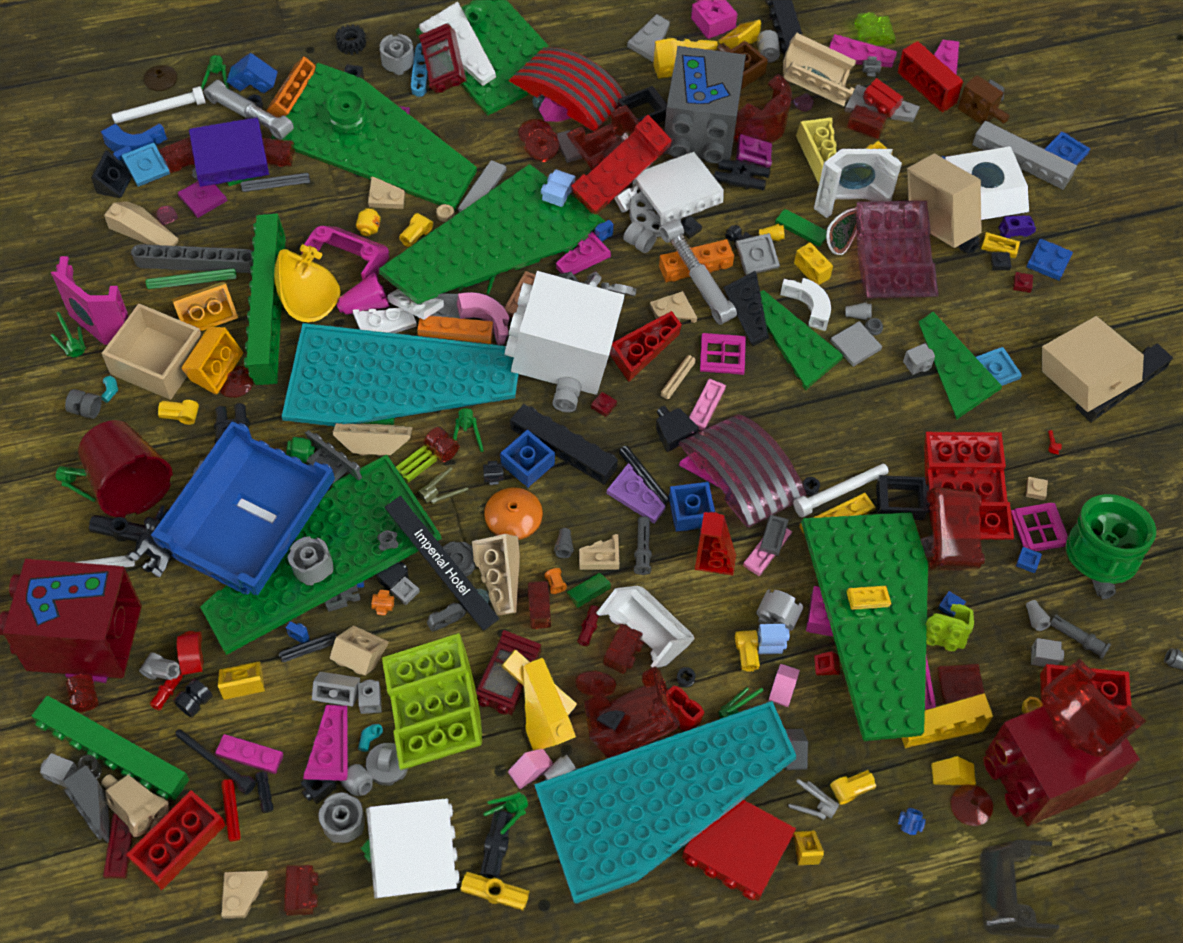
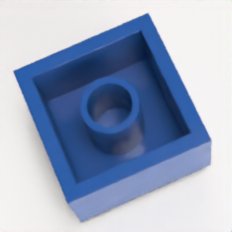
M526 430L500 453L502 466L527 488L555 465V452L529 430Z
M709 482L670 487L669 501L675 531L700 529L704 512H715Z

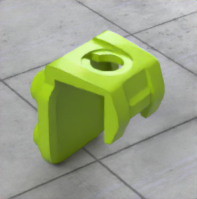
M952 604L950 610L955 612L954 617L942 614H934L926 621V644L929 646H943L948 651H956L957 648L964 649L968 636L974 627L973 610L961 604Z

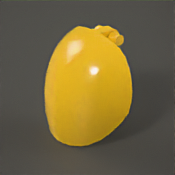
M304 244L300 247V251L304 252L302 255L282 249L279 251L274 270L275 286L282 305L289 315L299 321L315 322L324 318L337 304L340 297V287L330 271L312 261L313 258L321 259L322 253L318 252L316 248Z

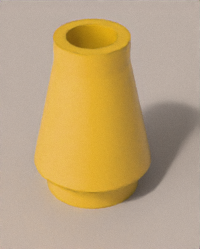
M777 224L759 229V235L770 233L772 241L785 239L784 225L779 226Z

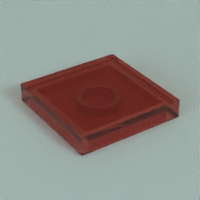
M979 664L938 667L937 671L944 705L984 694Z

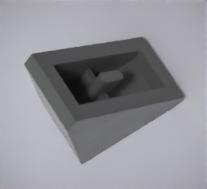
M785 729L796 753V759L786 766V770H807L808 740L803 729Z

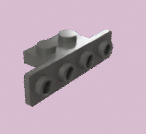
M309 430L305 432L307 438L311 441V445L318 449L306 460L308 465H313L315 461L320 464L325 463L333 469L335 476L333 483L346 472L350 473L357 480L362 478L360 474L361 469L354 461L350 462L342 452L338 453L335 451V448L330 443L323 442L317 433L313 434Z

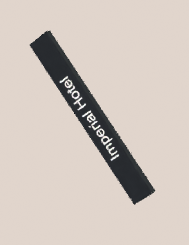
M401 495L385 506L387 513L460 604H462L480 629L484 632L496 623L500 618Z

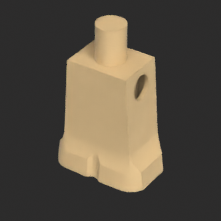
M109 774L102 780L101 784L107 789L106 804L126 823L134 837L149 833L169 812L168 801L154 795L129 775L118 781Z

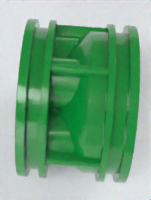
M1112 494L1092 497L1082 507L1077 524L1072 528L1066 540L1067 556L1076 569L1093 580L1112 584L1128 581L1137 573L1145 554L1149 551L1156 538L1154 520L1142 506L1128 498ZM1092 529L1098 530L1100 535H1096Z

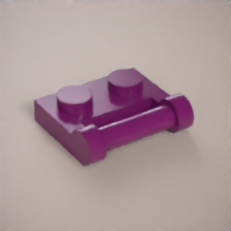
M740 134L736 159L754 162L763 167H771L772 143Z

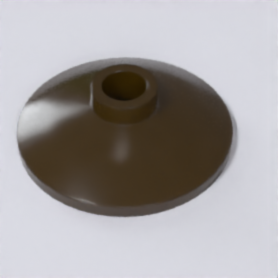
M157 65L146 71L143 80L147 88L153 91H165L175 85L177 73L170 66Z

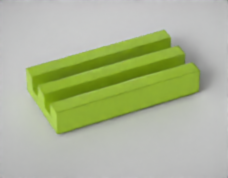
M424 445L396 466V469L409 483L435 463L437 457L432 455V452L427 450V447ZM429 457L427 461L420 465L421 462H423L426 458ZM413 468L415 469V470L412 471L410 474L406 475V474H407L409 471H411Z

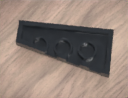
M756 271L723 287L730 302L736 308L737 316L752 346L769 338Z

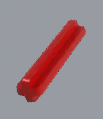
M227 779L221 783L229 841L235 842L241 839L234 782L232 779Z

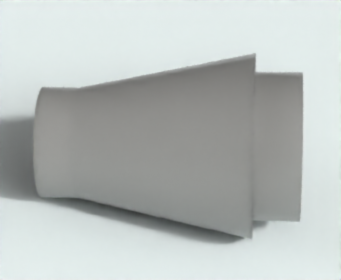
M865 302L846 306V317L863 320L871 318V304Z
M1036 600L1028 602L1026 608L1031 626L1037 631L1047 629L1051 624L1050 617Z
M566 755L563 758L561 756L543 774L549 780L574 771L576 768Z

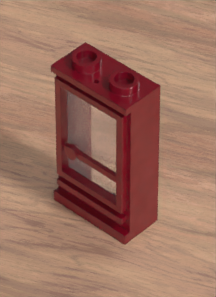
M446 23L419 35L430 82L429 87L438 94L466 82L455 30Z
M503 630L502 636L476 689L478 705L486 708L489 706L496 709L500 714H510L513 716L524 692V686L501 666L514 650H517L529 662L537 660L541 654V644Z

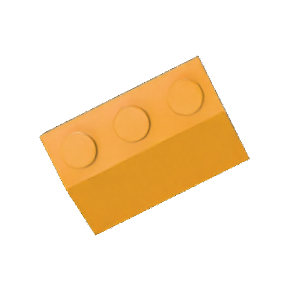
M225 282L171 299L178 319L199 328L200 331L238 318Z
M208 327L181 369L192 382L213 394H218L244 352L225 327Z

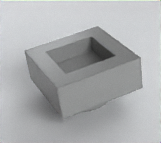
M406 577L391 589V593L404 605L408 604L420 592L419 588Z

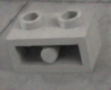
M319 672L313 681L312 700L353 706L358 698L360 678Z

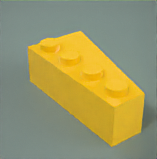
M985 693L925 710L923 735L902 738L904 747L909 748L984 732L993 717Z

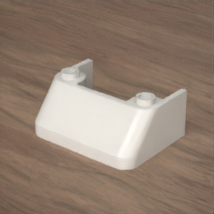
M640 586L616 588L597 612L599 616L608 614L610 620L617 625L627 624L653 649L651 651L652 668L666 666L694 640L693 634L647 590Z

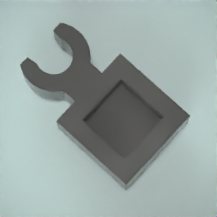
M357 585L327 600L325 603L328 612L348 606L347 601L349 600L353 602L359 601L361 599L359 593L352 594L358 591Z

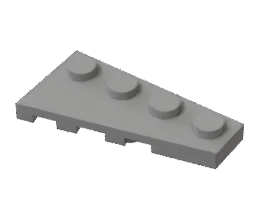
M857 85L845 107V112H851V110L859 111V114L866 115V113L876 114L875 117L882 118L883 115L877 111V108L868 106L864 102L863 95L867 88ZM902 101L901 106L894 112L891 119L913 123L919 106Z

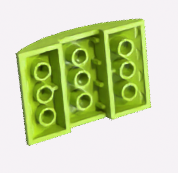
M460 633L382 657L387 693L391 697L396 729L394 730L400 770L482 745L478 699Z

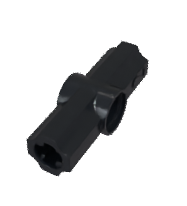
M94 515L89 522L90 532L111 536L120 542L126 540L137 542L142 534L141 530L145 529V525L127 522L123 517L113 519Z
M494 812L490 833L487 834L485 841V855L480 876L489 879H499L503 857L506 856L510 828L504 834H500V831L513 818V815L508 812Z

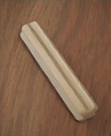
M691 355L686 356L661 391V397L669 399L694 365V357Z

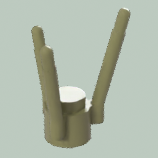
M449 467L446 471L436 476L428 485L420 489L418 493L426 504L431 501L434 505L440 500L468 491V487L438 497L436 496L438 490L435 485L453 470L452 467Z

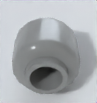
M354 764L347 767V781L341 780V785L353 796H361L371 790L373 777L361 765Z

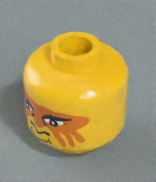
M365 209L359 212L356 228L360 231V234L370 236L378 232L381 221L378 212L373 209Z

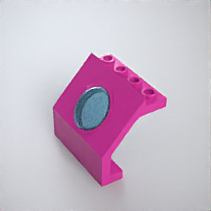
M60 256L56 272H51L69 316L104 345H108L129 317L118 286H110L109 295L87 294L81 287L75 284L72 265H68V256Z

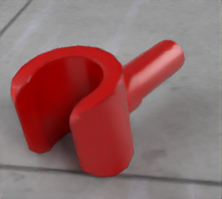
M1049 430L1050 445L1048 451L1059 455L1062 444L1055 442L1053 431Z

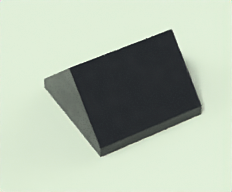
M106 150L91 176L97 194L115 198H122L132 178L126 165Z

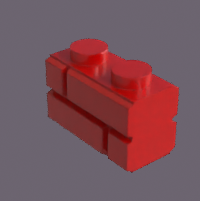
M876 78L864 91L863 99L868 106L877 108L881 115L891 117L901 106L903 96Z

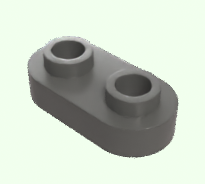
M452 603L445 610L431 614L428 617L427 625L431 631L440 630L461 619L466 614V610L462 604Z

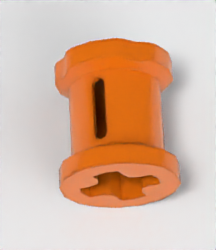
M560 568L550 569L544 574L545 579L550 584L551 594H558L567 589L566 583L562 580Z

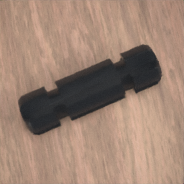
M257 772L255 777L259 799L262 802L260 803L263 813L272 812L274 808L271 801L272 797L267 772Z

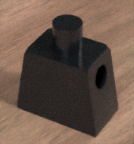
M662 406L657 410L659 417L656 419V431L667 453L686 444L681 442L684 439L690 441L696 439L692 435L698 433L699 427L681 409L677 408L670 412L666 406Z

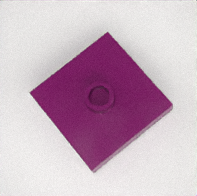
M199 181L178 192L180 199L197 218L227 201L226 196L215 184L200 187Z

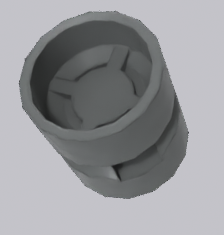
M72 389L66 398L65 409L69 413L81 414L83 417L94 419L100 412L102 400L99 395L86 394L84 391Z

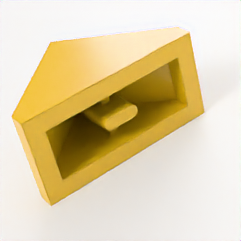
M956 756L931 764L933 785H976L974 764Z
M795 832L794 841L798 865L819 864L824 851L816 832Z

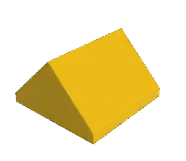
M756 20L740 24L718 41L721 45L725 43L730 49L744 41L752 45L757 41L761 21Z
M260 661L219 670L218 687L224 700L265 691Z

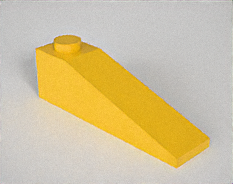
M676 38L655 41L653 66L658 79L668 78L673 75L677 46L717 51V41L699 40L691 42L690 39L677 41Z
M540 658L523 665L525 727L532 750L555 746L575 738L570 719L544 659Z

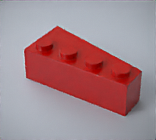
M670 311L613 342L609 355L628 382H630L679 336L682 324L673 311Z
M704 512L695 570L734 576L736 553L725 516L716 512Z

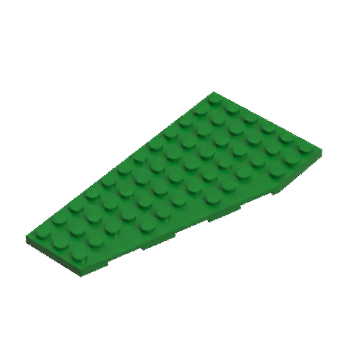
M321 63L316 64L312 77L308 80L307 85L286 116L292 122L294 129L282 140H278L273 135L270 138L271 143L370 180L371 177L380 179L418 198L440 206L444 204L450 205L454 211L477 172V167L364 79ZM344 88L354 89L363 96L368 117L362 129L350 134L341 133L334 129L331 125L326 105L332 93Z
M529 164L379 268V274L416 304L437 298L441 293L489 280L490 276L538 263L542 258L563 251L564 253L569 252L581 240L587 239L591 232L595 233V228L600 223H604L605 220L599 215L590 212L571 194H569L562 207L543 201L541 189L544 184H547L548 177Z
M388 455L360 468L362 476L360 480L349 474L335 481L332 484L333 487L323 496L292 543L293 545L297 540L304 537L322 539L326 543L333 560V572L313 585H306L304 582H301L294 575L288 561V554L291 551L289 548L258 595H253L252 591L245 595L229 586H225L221 591L218 590L200 607L226 655L418 552L416 547L385 510V506L400 495L437 541L442 539L441 534ZM383 531L396 532L398 547L381 551L379 549L380 541L377 538L378 535Z
M912 513L803 518L801 522L863 741L922 736L925 725L928 561ZM887 587L891 600L889 607L851 610L846 593L848 588Z

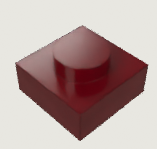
M1015 272L1013 290L1031 293L1033 275Z
M601 392L592 402L591 408L607 417L617 405V401Z

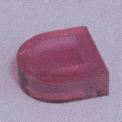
M805 93L793 99V104L800 111L806 112L812 109L813 99Z
M165 205L157 210V217L162 225L178 219L175 210L171 206Z

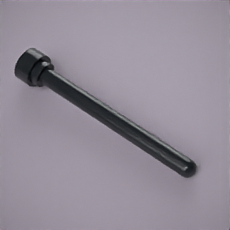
M178 729L175 732L176 737L235 781L238 790L244 795L250 794L255 788L257 782L250 776L246 777L245 775L241 776L183 730Z

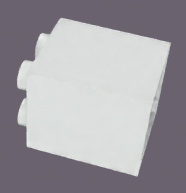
M537 271L533 285L523 283L517 312L514 313L509 339L505 350V355L514 357L511 372L557 384L558 380L563 377L574 378L581 383V391L597 395L609 357L624 294Z

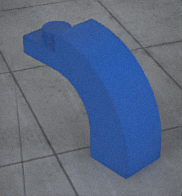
M117 124L101 131L105 144L114 152L126 146H129L133 151L151 143L155 145L160 144L167 139L164 127L161 124L144 133L135 135L123 132Z

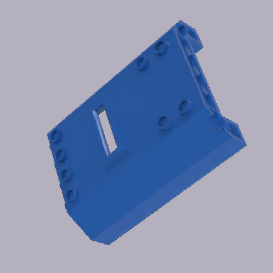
M232 421L151 536L158 546L169 549L173 553L171 556L176 560L245 595H248L250 591H252L253 595H258L335 480L333 469L325 463L320 464L315 461L313 465H306L297 457L292 456L291 458L282 450L269 447L264 441L259 440L258 442L252 439L249 428L242 423L237 424ZM241 499H244L276 515V518L273 522H270L237 504Z

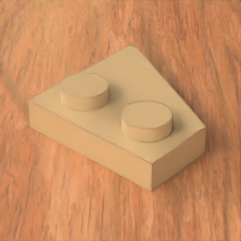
M371 177L369 207L404 209V190Z
M683 291L650 302V308L656 319L673 311L679 321L680 319H687L693 323L697 322V316Z
M618 534L613 535L612 539L602 542L600 540L591 546L579 549L580 570L619 569Z
M267 871L225 872L222 918H245L252 902L255 901L259 894L260 887L264 880L268 878Z

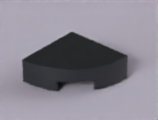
M619 710L609 711L601 714L597 718V722L615 732L625 713Z

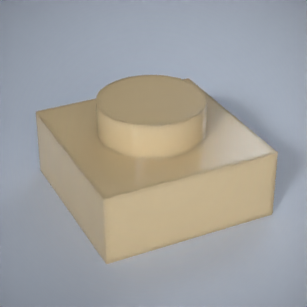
M1028 477L1025 497L1045 500L1048 480Z

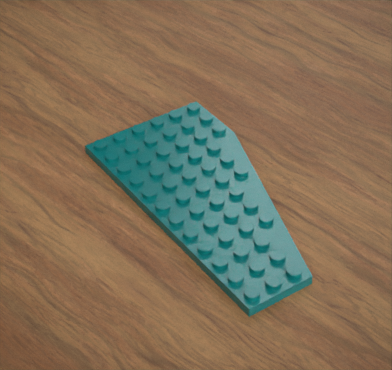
M303 323L283 408L282 420L335 426L336 423L359 424L514 399L519 374L511 372L514 357L505 355L506 346Z
M772 701L534 784L575 904L639 881L796 759V753Z

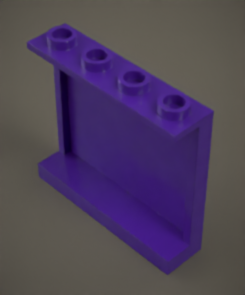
M258 118L189 129L200 187L269 175Z

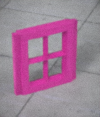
M702 333L700 371L744 375L746 336ZM708 343L721 344V351H708ZM725 345L739 346V353L725 352ZM707 355L721 356V363L707 362ZM725 356L738 357V364L724 363Z
M1051 502L1011 510L1012 519L1023 547L1033 551H1042L1066 546L1068 536L1055 503ZM1047 511L1051 524L1041 525L1037 513ZM1033 514L1037 526L1027 528L1023 515ZM1053 527L1057 540L1047 541L1043 529ZM1039 530L1043 542L1033 544L1029 531Z

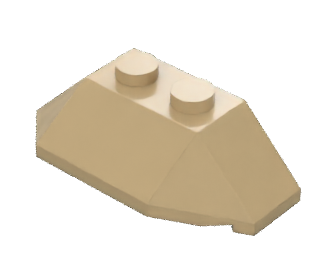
M336 423L333 430V435L352 453L362 456L368 454H377L378 456L392 455L410 439L412 427L362 423Z

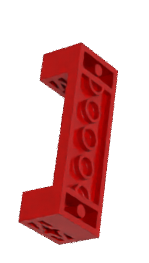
M647 115L635 126L634 132L587 176L583 174L571 186V193L590 212L598 214L670 147L672 139Z

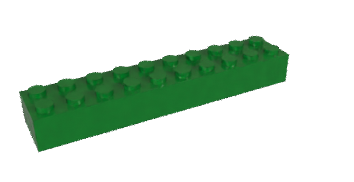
M277 213L257 215L256 223L253 224L255 237L252 238L254 251L251 253L253 266L250 267L252 281L249 282L251 296L248 297L250 311L247 312L249 326L246 327L248 341L245 342L247 357H244L245 368H248L249 377L253 379L255 385L278 384L282 303L275 286L274 270L279 251L285 249L286 234Z

